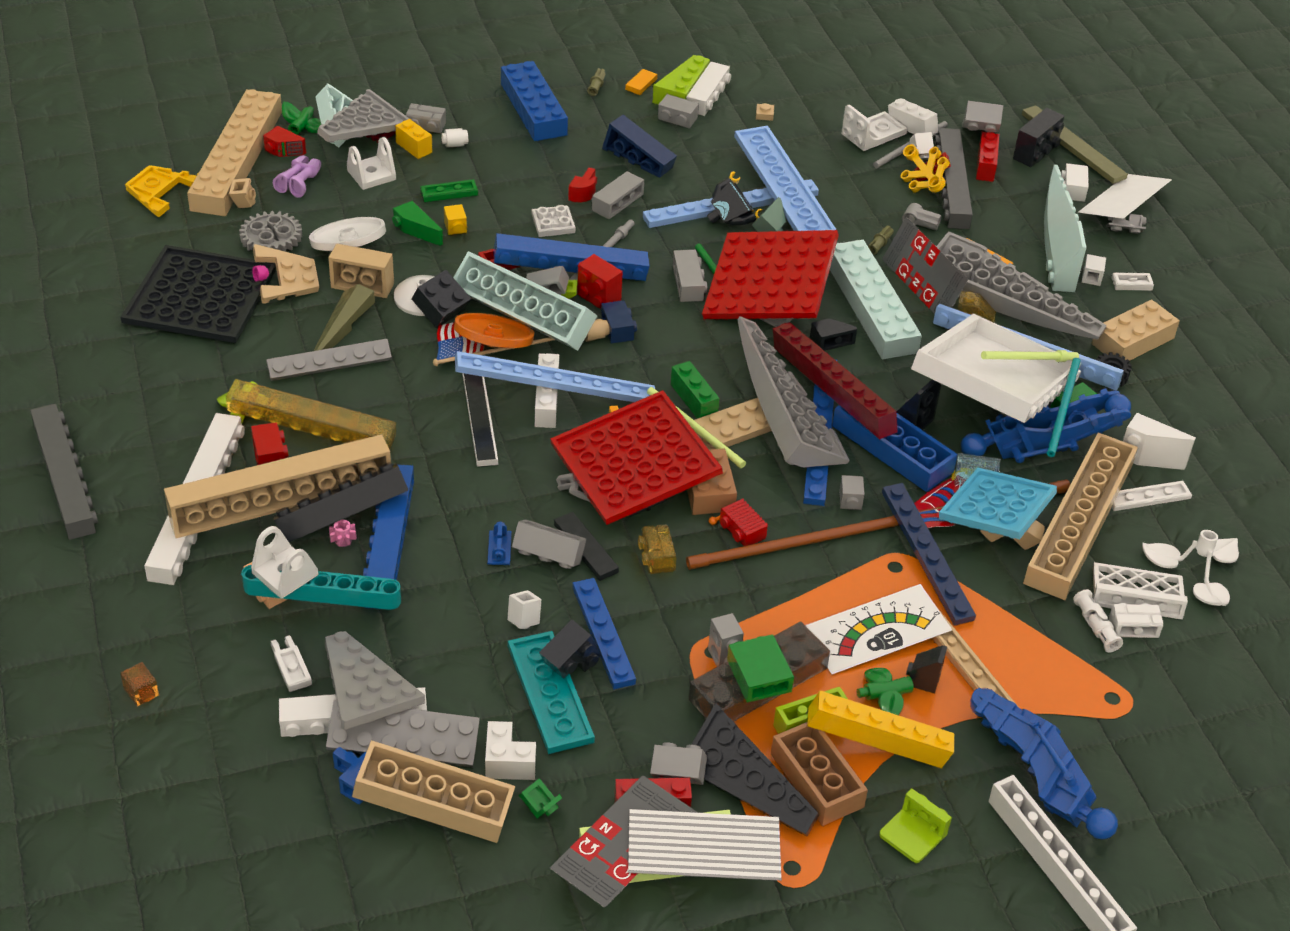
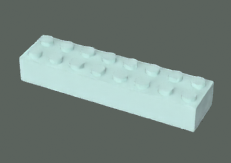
M864 239L837 243L830 271L881 359L917 354L922 335Z
M469 251L453 277L471 299L577 351L597 318V315L587 307Z

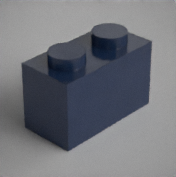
M625 301L602 303L601 319L607 320L609 324L610 334L608 338L610 343L633 341L634 332H637V324L635 320H632L631 309L627 308Z

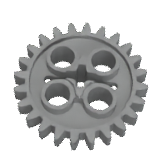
M273 211L270 214L263 212V215L257 213L256 218L250 216V221L245 220L244 224L241 225V229H239L240 241L243 243V247H247L248 251L253 250L254 244L286 252V249L293 250L292 246H298V242H301L302 228L299 220H295L294 216L288 217V213L281 215V211L277 214H274Z

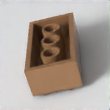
M806 722L773 736L772 757L795 789L819 813L818 821L822 826L864 808L868 789L824 731L808 727Z

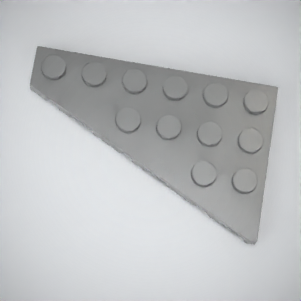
M367 89L364 95H359L358 98L350 102L348 107L342 108L341 111L333 115L332 120H327L325 124L320 125L317 134L327 142L348 140L355 137L361 138L367 135L396 131L395 125L409 118L376 93Z
M346 631L337 632L334 635L325 637V648L330 663V673L333 679V687L335 688V698L339 708L338 713L339 717H341L342 729L346 730L425 704V695Z

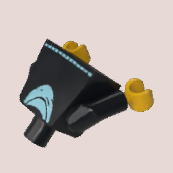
M734 171L730 173L729 178H725L716 185L712 194L713 199L711 203L715 210L707 216L713 224L722 218L726 224H731L732 226L746 225L755 222L759 218L758 213L763 211L758 209L755 213H752L754 209L737 186L740 177L738 179L733 178L736 173Z

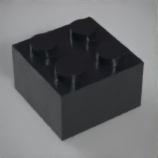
M444 270L417 287L411 300L430 322L438 328L439 325H443L463 312L468 306L471 297L447 270Z

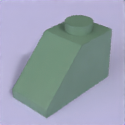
M778 197L752 224L758 232L783 231L781 227L785 224L786 219L781 198Z

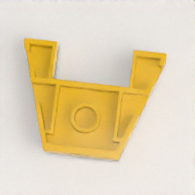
M149 165L129 180L125 186L131 195L153 214L160 217L170 209L169 202L161 200L160 197L178 183L191 187L197 176L190 175L189 171L182 170L180 173L172 172L170 168Z

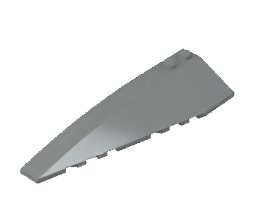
M739 316L740 336L750 376L762 410L775 436L777 445L782 451L784 460L790 465L800 467L847 464L850 460L837 434L833 429L826 427L827 420L824 416H819L816 413V405L806 398V391L792 372L788 371L787 373L784 369L786 364L782 359L778 360L774 355L776 350L766 342L767 338L755 322Z

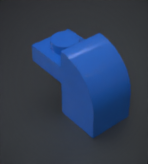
M338 747L333 752L334 768L343 773L339 777L340 793L360 805L363 800L353 798L352 795L366 752L357 758L353 752Z

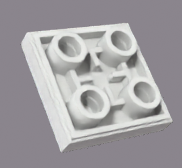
M558 205L556 207L532 209V217L539 237L575 233L576 228L568 206Z

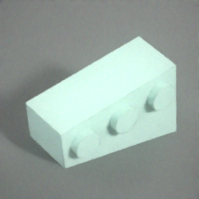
M328 83L315 96L321 125L325 124L327 120H332L333 115L341 111L342 108L348 107L350 102L353 101ZM338 140L330 143L340 147L346 140Z

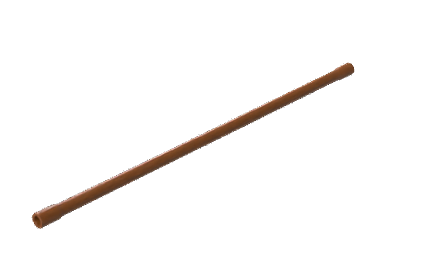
M1067 479L1049 483L1057 486L1056 494L1066 493L1070 487V482ZM944 506L936 507V508H931V509H927V510H922V511H919V512H924V511H930V510L940 509V508H943ZM895 516L708 554L686 557V565L691 570L719 562L899 526Z

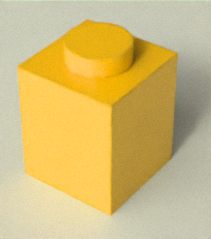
M462 204L444 206V223L448 235L467 233V217Z

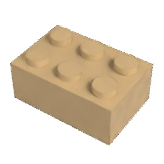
M336 243L329 256L331 288L346 291L360 284L374 290V296L387 298L394 285L393 255L391 253Z

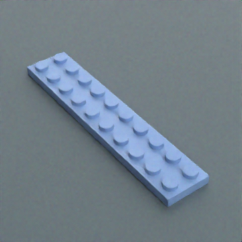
M768 126L735 131V139L773 199L781 198L785 217L794 231L836 230Z

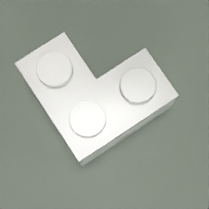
M488 721L485 776L492 779L535 780L536 742H513L512 722Z

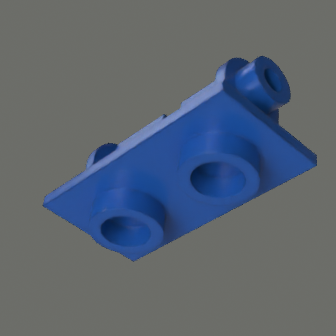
M497 522L494 525V531H489L488 564L510 565L511 531H507V526L503 522Z

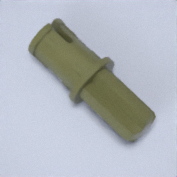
M598 68L590 79V86L587 92L591 96H596L599 88L604 83L603 79L606 74L603 68Z
M886 226L880 233L875 234L874 240L868 245L873 255H876L880 248L887 244V240L894 233L890 226Z

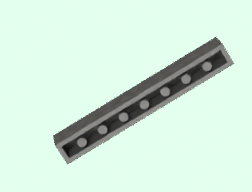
M939 128L938 135H935L934 145L939 148L941 154L947 153L951 164L943 173V178L946 181L944 188L941 190V198H943L942 209H945L944 221H947L948 228L970 229L973 214L960 129Z
M56 404L31 409L34 428L69 540L96 533L94 524L98 523L95 510L90 511L93 508L91 497L85 496V494H88L85 481L81 482L84 479L81 467H76V465H79L76 452L72 453V451H75L72 439H67L70 437L68 426L63 425L66 423L63 411L58 412Z

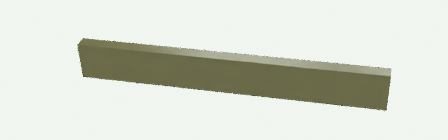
M1035 105L1023 109L1022 115L1030 121L1043 110ZM1066 127L1063 128L1060 134V144L1112 184L1127 179L1128 173Z

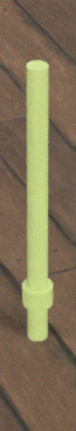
M1057 350L1056 352L982 351L981 358L1066 362L1067 360H1073V358H1079V354L1077 352H1067L1066 350Z

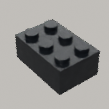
M1045 108L1019 129L1013 159L1029 167L1039 163L1052 149L1059 146L1065 116Z

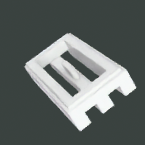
M1150 273L1112 274L1115 290H1153L1154 284Z

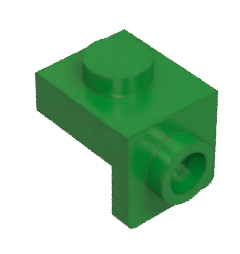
M540 778L518 795L537 819L544 813L547 817L559 808L556 803L562 799L560 794L554 797Z

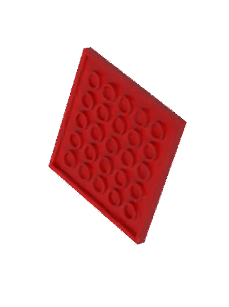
M807 230L727 233L702 312L703 318L738 319L739 316L746 319L817 318L839 236L838 231Z
M663 390L550 438L551 445L570 473L573 474L575 480L606 525L723 474L722 466Z

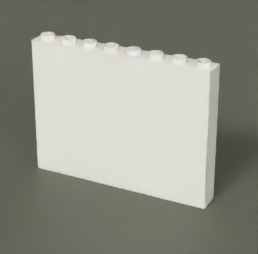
M972 314L919 349L911 367L912 370L1025 423L1030 418L1033 419L1037 412L1040 413L1043 407L1046 408L1049 402H1053L1056 396L1059 397L1062 391L1064 392L1072 360L1056 362L1055 360L982 359V351H1056L976 314ZM1079 369L1075 382L1078 380L1081 374V370Z

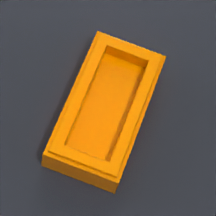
M642 69L626 84L625 90L641 95L657 80V74Z

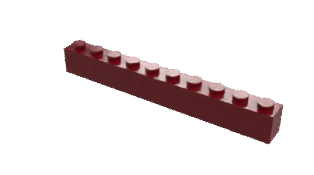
M783 323L772 328L774 349L878 439L897 433V413L895 409L792 323Z

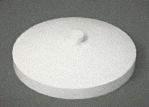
M376 217L349 218L329 223L314 230L310 234L309 239L314 249L332 251L336 243L360 247L382 237L386 232L384 221Z

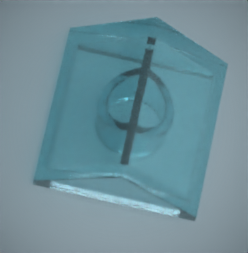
M958 453L954 471V485H963L977 467L999 472L1001 459Z

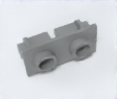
M1129 214V220L1108 217L1111 223L1106 225V227H1111L1112 231L1128 229L1130 233L1139 234L1140 231L1146 229V227H1142V224H1146V217L1136 214Z

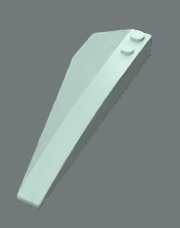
M1054 165L1044 214L1046 271H1049L1048 283H1051L1052 291L1075 292L1086 251V243L1082 223L1078 221V214H1075L1076 209L1073 207L1071 196L1066 191V184H1063L1064 179L1061 177L1058 165Z

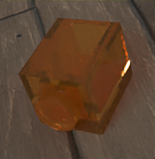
M143 662L121 672L123 687L137 706L159 696L156 679Z

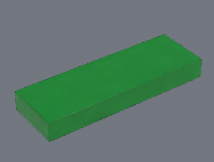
M474 179L420 186L424 202L478 196V189Z

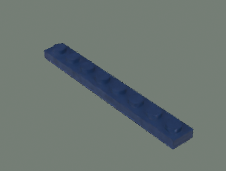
M899 483L883 487L882 494L953 625L974 621L976 617L974 610L904 484Z

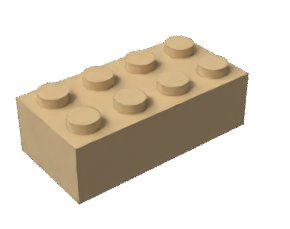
M1151 299L1104 322L1107 325L1106 329L1098 340H1092V345L1102 353L1107 355L1109 352H1113V355L1118 353L1119 357L1125 356V360L1128 359L1130 361L1174 339L1180 320Z

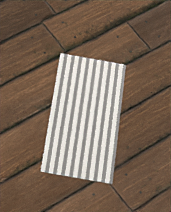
M630 809L628 873L782 881L779 817Z

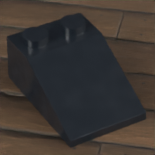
M932 379L911 399H907L900 409H896V413L921 430L925 429L935 419L941 383Z

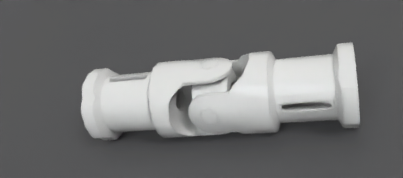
M1088 589L1078 592L1073 598L1074 603L1083 611V617L1092 628L1096 637L1100 638L1103 642L1105 651L1111 653L1121 648L1123 639L1115 633L1114 626L1108 620L1102 607L1092 598V592Z

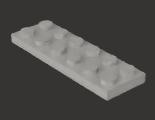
M336 700L333 701L326 743L327 750H336L338 747H341L346 751L363 754L367 752L372 740L444 764L473 768L480 720L478 717L407 709L344 730L341 728V717H339V708L337 707Z

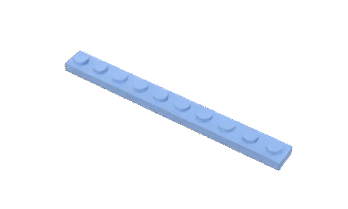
M812 179L804 180L813 195L818 196L819 189ZM767 188L742 192L752 208L771 205L775 201ZM713 198L643 211V219L647 226L652 228L708 217L707 215L715 210L711 203Z
M939 304L936 307L933 324L951 329L971 315ZM1006 328L1054 351L1066 350L1067 352H1072L1067 349L1055 346L1053 344L1044 342L1042 340ZM1079 354L1081 361L1079 367L1081 374L1079 377L1113 390L1119 388L1124 370Z
M457 351L455 355V371L459 373L636 402L650 396L647 394V390L650 387L655 389V385Z

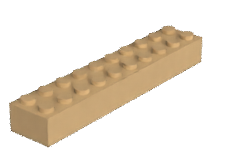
M246 89L187 193L190 211L220 216L227 215L234 202L229 195L232 181L234 179H246L264 147L263 135L274 128L282 113L281 94Z
M1101 433L1096 435L1027 567L1023 584L1066 600L1133 465L1138 449L1137 446Z
M381 434L165 488L164 493L168 516L175 538L273 514L284 507L293 508L302 499L309 498L311 500L318 497L317 494L323 490L330 489L332 491L339 488L338 485L344 481L351 480L353 482L359 479V475L371 471V473L380 470L379 467L381 465L391 462L390 450Z

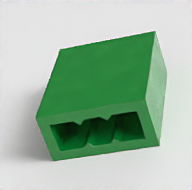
M773 634L729 644L727 661L747 703L792 692L794 675Z

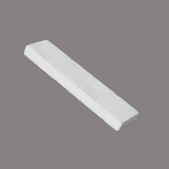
M1184 481L1120 490L1112 509L1113 511L1186 500L1191 499L1192 494Z

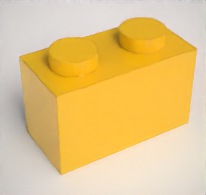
M411 119L404 120L395 125L396 143L417 159L432 153V135Z

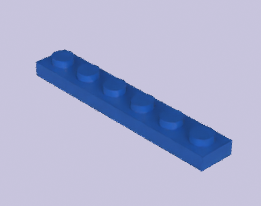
M595 578L573 582V591L590 633L601 654L600 658L613 690L636 685V677Z

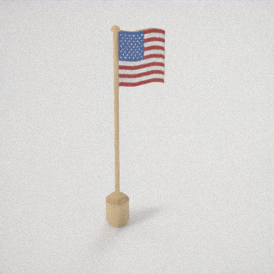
M596 319L584 340L588 342L602 339L609 335L610 329L607 320ZM454 323L439 325L437 341L439 349L437 359L433 360V364L438 366L441 363L455 361L457 351L485 355L514 348L484 350L483 344L461 336L454 330ZM548 337L533 340V343L531 345L553 341L555 339Z

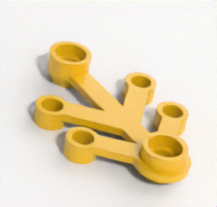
M913 144L907 145L903 150V155L908 160L914 161L920 171L904 170L900 175L902 180L910 182L909 188L914 193L925 188H929L934 193L941 191L946 183L943 173L944 169L950 164L946 157L939 158L941 151L938 147H932L929 150V159L926 166L919 157V150ZM937 158H939L937 161L938 168L936 174L934 175L933 169L935 161ZM912 178H927V179H928V181H921V182H918L917 180H913V181H911V180H912Z

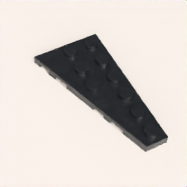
M715 703L691 744L701 747L707 755L704 781L770 817H779V822L808 836L819 817V813Z

